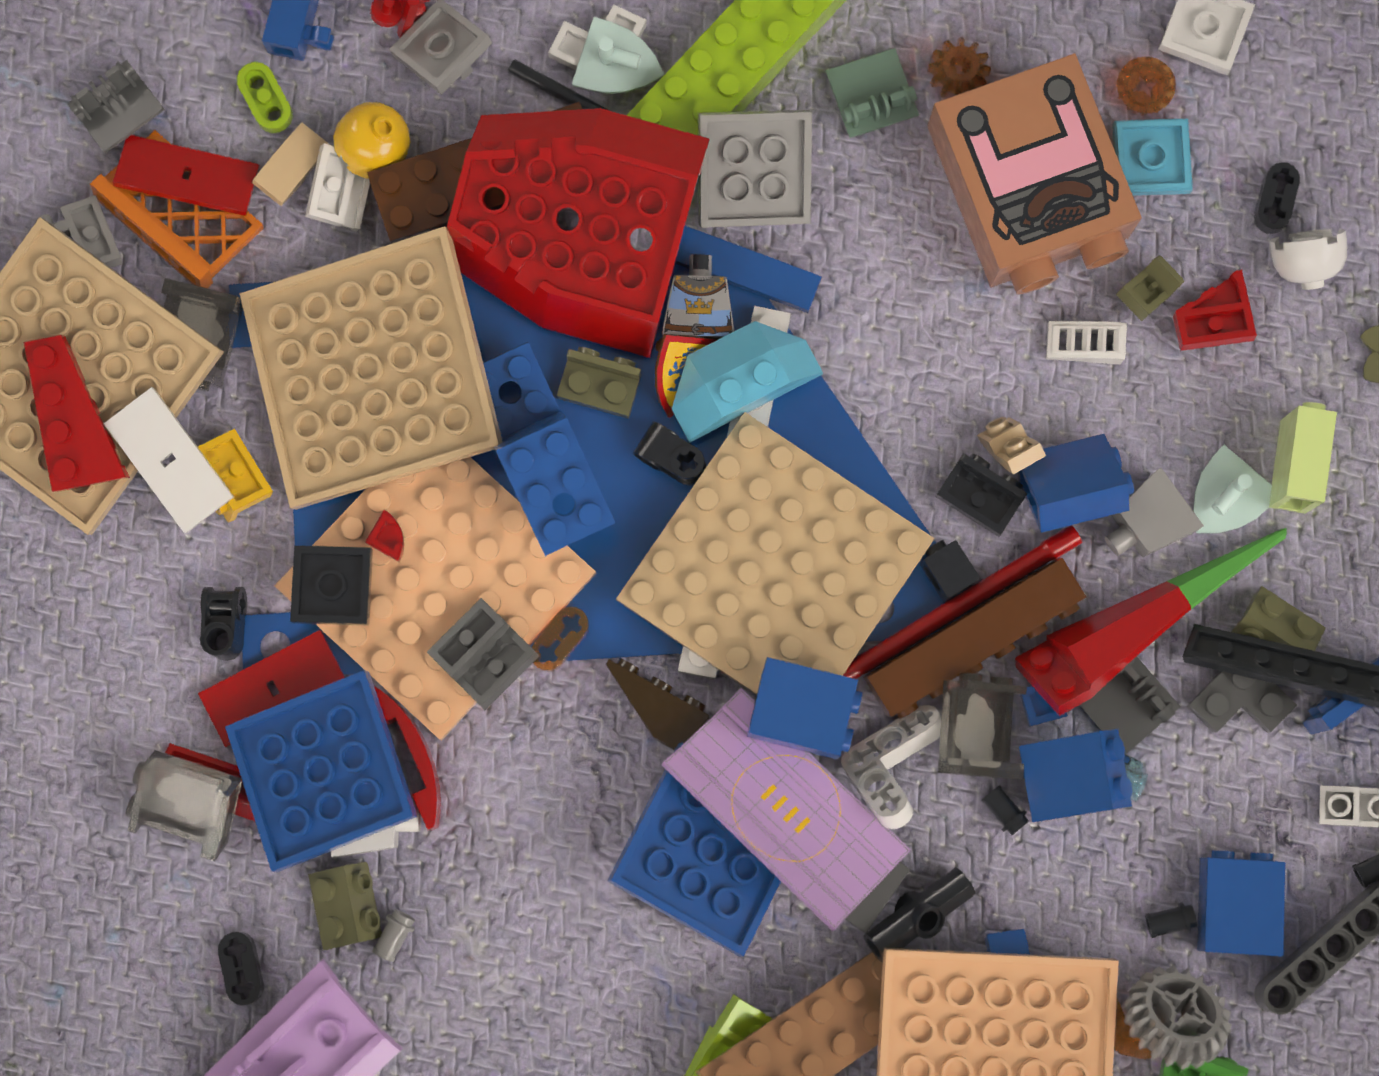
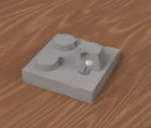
M437 0L389 50L394 58L442 95L459 77L465 80L473 72L471 65L492 44V41L485 32L445 1Z

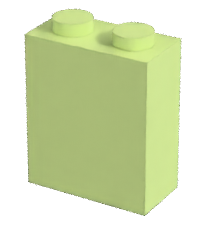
M1304 402L1302 406L1296 407L1280 420L1269 508L1306 514L1325 502L1337 412L1325 410L1326 406L1324 404Z

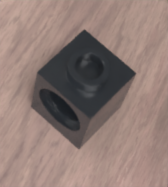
M944 540L934 544L925 552L927 558L920 564L944 603L976 584L980 579L957 540L946 545Z

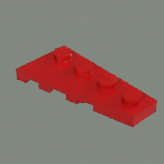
M57 335L24 342L52 492H61L130 478L125 465H122L116 453L114 441L111 435L107 433L100 418L98 406L95 400L91 398L84 383L85 378L66 336Z

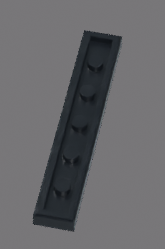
M1198 624L1193 625L1182 656L1184 663L1379 708V665Z

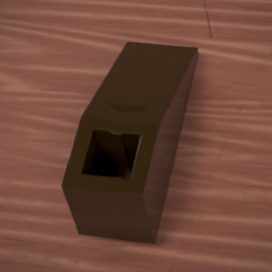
M619 658L617 663L608 659L606 663L608 670L654 740L675 751L679 743H685L708 721L709 715L703 712L706 708L705 704L688 695L685 696L684 700H681L670 693L673 688L672 686L654 676L649 682L636 675L639 668L622 658Z

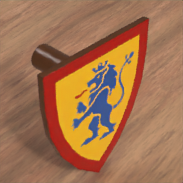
M664 334L663 338L656 342L655 349L658 352L655 365V388L659 403L668 418L674 415L672 406L687 356L717 341L718 338Z

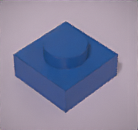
M1033 686L1018 690L1029 727L1068 716L1067 712L1059 716Z

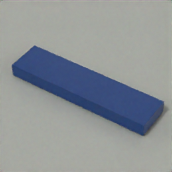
M688 226L684 228L675 264L689 269L690 255H711V276L727 277L728 284L809 313L822 279L820 275Z

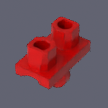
M373 0L370 7V15L372 20L382 27L388 28L397 25V34L401 38L413 26V23L418 21L426 12L424 3L430 0Z

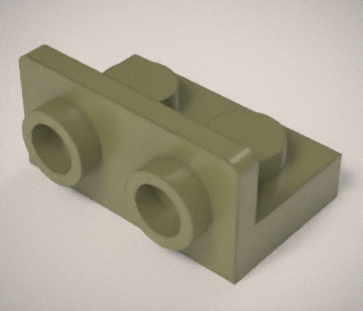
M578 347L577 351L568 349L566 355L567 363L558 389L557 399L629 419L642 377L641 369L635 367L636 363L622 357H614L613 361L600 358L599 352L586 347Z

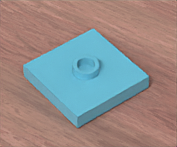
M1188 118L1113 122V148L1133 196L1190 194L1193 191Z

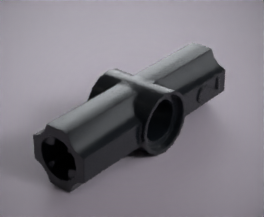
M955 867L921 893L916 891L904 893L896 902L894 913L865 933L863 938L866 945L875 957L883 963L884 948L902 949L917 937L930 939L936 936L944 925L945 917L976 894L972 883L960 869Z

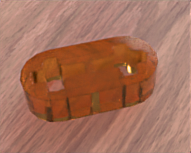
M577 607L562 609L534 642L532 648L539 657L533 663L538 669L544 672H552L559 669L584 639L589 630V621L581 609ZM575 615L579 616L578 624L581 630L578 633L572 630L562 639L559 635L566 627L562 621L563 618L567 616L572 619ZM555 640H558L560 644L554 652L558 657L554 663L549 660L544 664L540 663L539 660L542 657L538 651L540 647L549 648Z

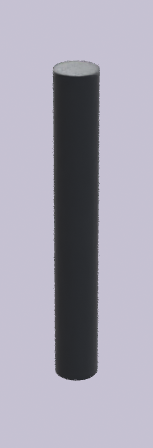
M516 59L512 61L508 72L568 105L580 102L582 109L602 108L609 110Z

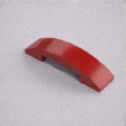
M375 687L387 725L398 722L426 786L425 789L412 794L427 830L432 831L439 828L441 814L440 785L432 754L422 733L408 713L389 695Z

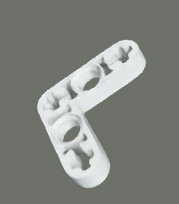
M919 706L917 710L906 717L898 718L852 746L849 752H845L841 758V764L848 779L885 828L898 829L906 825L913 816V809L906 794L888 769L941 737L945 725L937 708L934 706ZM894 739L902 740L897 747L892 749L884 748L889 741ZM878 751L879 755L875 757L874 753ZM885 781L881 789L872 792L868 791L873 783ZM891 800L896 810L891 811L885 803Z

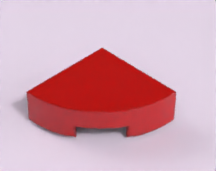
M383 510L365 543L395 561L400 562L404 552L403 532L395 518L386 510Z

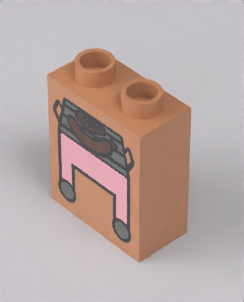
M1075 53L934 103L927 128L990 288L1012 281L1016 294H1025L1057 280L1059 275L1055 265L1082 256L1086 269H1094L1112 263L1129 253L1125 239L1130 237L1142 217Z

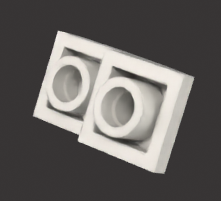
M1320 786L1319 824L1379 828V789Z

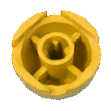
M364 102L351 108L337 123L333 135L334 148L338 158L340 156L343 158L344 162L348 164L346 168L349 171L365 179H369L367 172L405 160L411 143L409 128L403 117L394 108L380 102Z

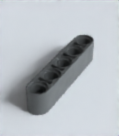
M1379 880L1367 887L1257 984L1254 997L1257 1005L1262 1010L1278 1015L1293 1011L1379 935ZM1362 909L1368 913L1370 918L1369 926L1363 931L1357 927L1355 921L1357 913ZM1335 934L1341 941V949L1337 955L1332 956L1329 954L1326 944L1329 937ZM1304 960L1310 962L1313 970L1312 976L1306 981H1302L1297 973L1298 965ZM1278 985L1283 990L1284 998L1280 1005L1274 1007L1268 1000V993L1272 987Z

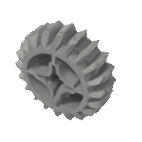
M1174 965L1167 968L1166 971L1158 966L1152 973L1146 972L1130 989V995L1125 1001L1124 1010L1127 1013L1124 1023L1132 1026L1129 1037L1140 1039L1139 1050L1148 1048L1151 1051V1060L1158 1057L1163 1058L1166 1068L1175 1061L1181 1070L1190 1064L1197 1069L1204 1062L1209 1063L1214 1060L1219 1051H1222L1227 1044L1226 1040L1232 1026L1228 1022L1231 1011L1223 1008L1225 997L1215 996L1216 985L1207 986L1203 983V975L1194 978L1191 976L1189 968L1179 973ZM1180 1012L1181 1016L1179 1017L1178 1022H1175L1174 1019L1177 1016V1013Z

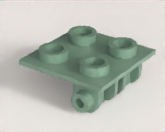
M895 48L825 71L849 139L919 116L914 102L917 100L915 89L913 86L909 87Z

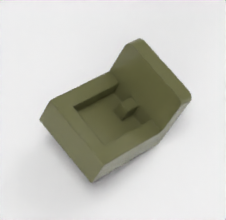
M1158 255L1143 271L1123 286L1116 295L1143 321L1184 283V279L1161 255Z

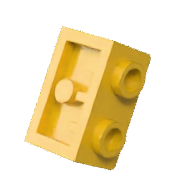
M235 429L197 446L234 496L233 499L215 511L218 515L223 514L228 523L235 520L239 512L271 497L273 490Z

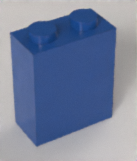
M1105 434L1044 448L1045 457L1018 472V480L1023 485L1022 490L1027 493L1026 500L1041 533L1129 511V495L1134 493L1131 475L1128 471H1122L1119 451L1116 446H1110Z
M767 657L747 737L838 759L841 756V751L849 752L854 729L847 728L850 714H858L863 694L862 691L856 690L858 680Z
M1118 729L1091 732L1019 746L1032 822L1132 807V785L1126 774L1124 764L1125 746L1119 736Z
M1211 850V858H1200L1197 951L1283 957L1286 862L1274 861V854L1250 853V860L1235 859V851Z

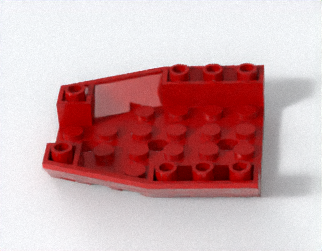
M602 108L481 115L465 154L447 224V230L454 243L461 273L542 328L650 358L697 180L701 174L710 139ZM492 187L501 189L505 195L504 205L498 210L488 208L484 201L486 191ZM564 208H572L578 214L579 222L573 230H564L558 224V214ZM638 228H644L652 235V245L645 251H639L631 244V235Z

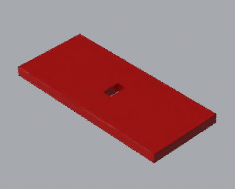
M130 135L125 140L113 179V186L246 216L255 186L252 184V181L258 174L260 164ZM185 170L191 172L189 180L183 179Z
M318 630L199 692L198 695L224 746L227 748L231 744L225 726L341 680L345 676L322 631ZM271 681L275 683L279 694L273 696L267 684Z

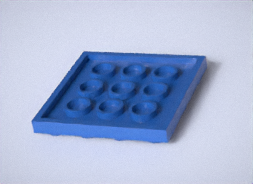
M363 670L225 726L271 872L282 871L418 817L369 671Z
M679 743V744L677 745L675 751H676L678 748H680L684 743ZM666 769L660 777L607 879L609 883L739 957H744L781 883L748 848Z

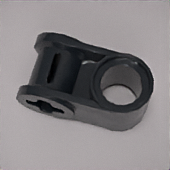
M655 421L652 422L633 452V455L646 465L657 471H662L686 486H694L706 469L703 454L697 447L681 439L673 431ZM694 459L696 469L688 468L683 472L681 463L683 461L689 463Z
M204 587L200 601L202 614L200 645L209 655L220 660H233L240 655L244 646V625L247 613L246 590L244 587H236L234 591L214 590L213 587ZM227 632L229 637L228 644L222 650H217L215 646L217 637Z

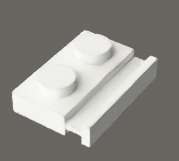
M324 143L319 149L305 217L338 227L350 228L356 232L361 227L370 181L349 171L346 168L348 164L344 162L341 156L338 158L334 146Z

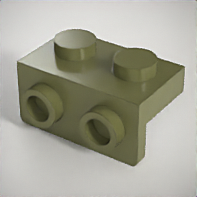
M1261 586L1251 599L1243 617L1233 627L1231 632L1315 651L1326 627Z
M367 862L344 865L308 874L323 951L380 938L382 934L380 916L377 911L372 887L373 880Z

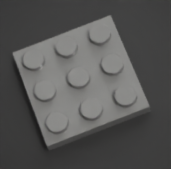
M810 110L698 113V135L710 139L701 174L698 177L699 226L701 228L811 224L812 112Z

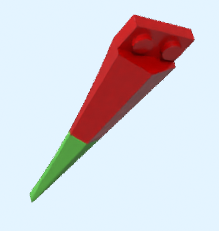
M1287 528L1271 533L1047 635V641L1015 657L1017 670L1053 710L1061 716L1093 698L1123 668L1186 613L1242 569L1284 540L1287 535Z

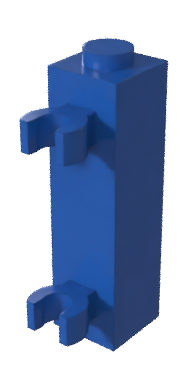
M272 0L262 38V43L268 54L304 61L308 45L331 51L334 41V35H331L332 30L323 26H313L319 0Z

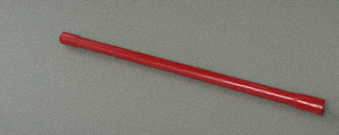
M1072 525L1066 526L1043 540L1036 548L853 659L843 676L853 679L861 677L1047 562L1054 561L1081 545L1082 539L1077 530Z

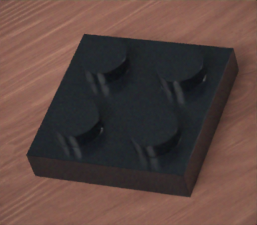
M294 545L290 622L297 624L369 626L373 549L366 547Z

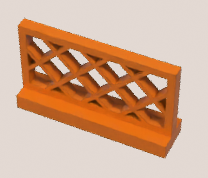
M156 130L147 137L148 139L170 143ZM117 166L105 177L100 174L90 183L93 195H96L98 202L201 293L213 284L212 278L264 229L263 224L249 211H247L246 216L225 211L199 212V206L194 205V212H173L172 199H167L168 212L151 213L146 208V197L154 195L113 186ZM134 197H141V203ZM221 219V236H200L199 220ZM226 219H243L250 226L242 235H226ZM161 220H168V227ZM173 220H194L195 236L176 235L173 232ZM226 243H233V244L227 249ZM188 244H195V250ZM200 244H222V254L210 264L200 256Z

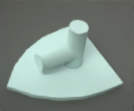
M593 17L572 86L606 94L626 93L646 87L664 76L655 54L641 38L623 26Z
M1224 444L1202 471L1195 489L1193 512L1204 525L1196 533H1222L1238 529L1257 519L1269 508L1272 485Z

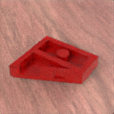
M1236 270L1230 275V278L1215 288L1212 286L1203 292L1200 298L1193 302H1188L1176 310L1173 315L1180 351L1251 342L1257 336L1242 270Z

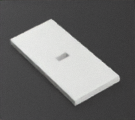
M154 387L148 389L104 423L184 533H188L234 498L228 487ZM173 454L176 459L165 467L162 461Z

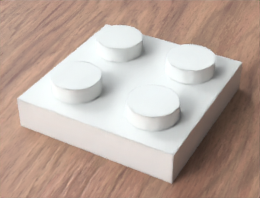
M1177 0L1158 50L1228 75L1255 4L1244 0Z

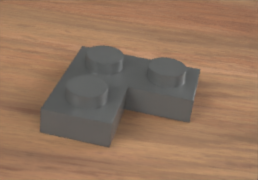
M1220 671L1186 707L1213 733L1218 732L1240 708L1247 712L1267 733H1270L1297 704L1274 683Z

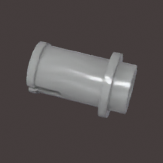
M397 909L394 910L392 915H387L388 923L376 946L372 949L373 953L390 962H394L396 959L395 957L407 934L415 930L412 926L415 919Z

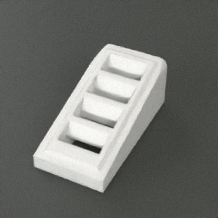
M1049 321L1046 359L1120 365L1124 361L1126 354L1127 323ZM1060 332H1067L1066 350H1059ZM1075 333H1082L1081 350H1075ZM1091 334H1097V351L1090 350ZM1107 335H1113L1112 351H1106Z

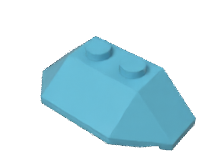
M754 321L687 356L672 411L690 443L739 418L744 412L748 413L822 375L823 371L805 339Z

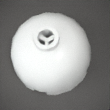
M1321 229L1288 234L1291 241L1281 244L1279 237L1269 240L1271 258L1279 275L1288 282L1301 283L1303 290L1324 287V280L1337 275L1347 259V237L1344 229H1339L1336 236H1332V229Z

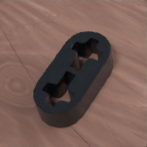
M1280 162L1274 164L1267 171L1262 181L1254 213V221L1260 231L1266 234L1280 232L1289 223L1300 184V175L1298 170L1289 163ZM1282 173L1285 175V181L1290 184H1286L1281 193L1278 194L1276 193L1278 181L1273 178ZM1273 203H1278L1276 215L1281 218L1277 219L1273 224L1269 222V216L1264 213L1270 210Z
M231 932L225 935L218 945V956L228 998L233 1003L249 1005L256 1002L264 991L257 949L253 938L249 934ZM237 938L239 944L246 945V951L241 953L242 966L238 967L237 957L229 955L227 952V948L233 946V939ZM241 970L244 971L245 980L253 982L255 985V989L249 991L248 999H245L243 993H237L235 990V986L241 984L239 972Z

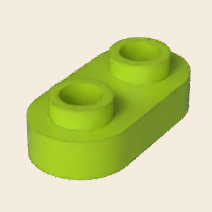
M251 62L244 65L237 75V85L258 125L269 133H279L286 130L292 122L293 111L271 69L261 62ZM256 80H263L264 84L261 88H252V84ZM273 111L281 112L277 120H270L269 114Z

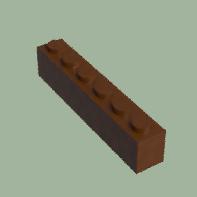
M1056 559L863 676L886 716L893 717L897 714L899 719L904 718L917 710L919 706L916 702L928 694L931 699H934L951 688L949 682L959 675H962L964 679L971 677L984 668L981 662L992 655L996 659L1007 655L1016 648L1013 642L1024 635L1027 636L1028 640L1048 629L1046 622L1058 615L1060 620L1078 611L1080 609L1078 602L1085 599L1086 595L1064 559Z

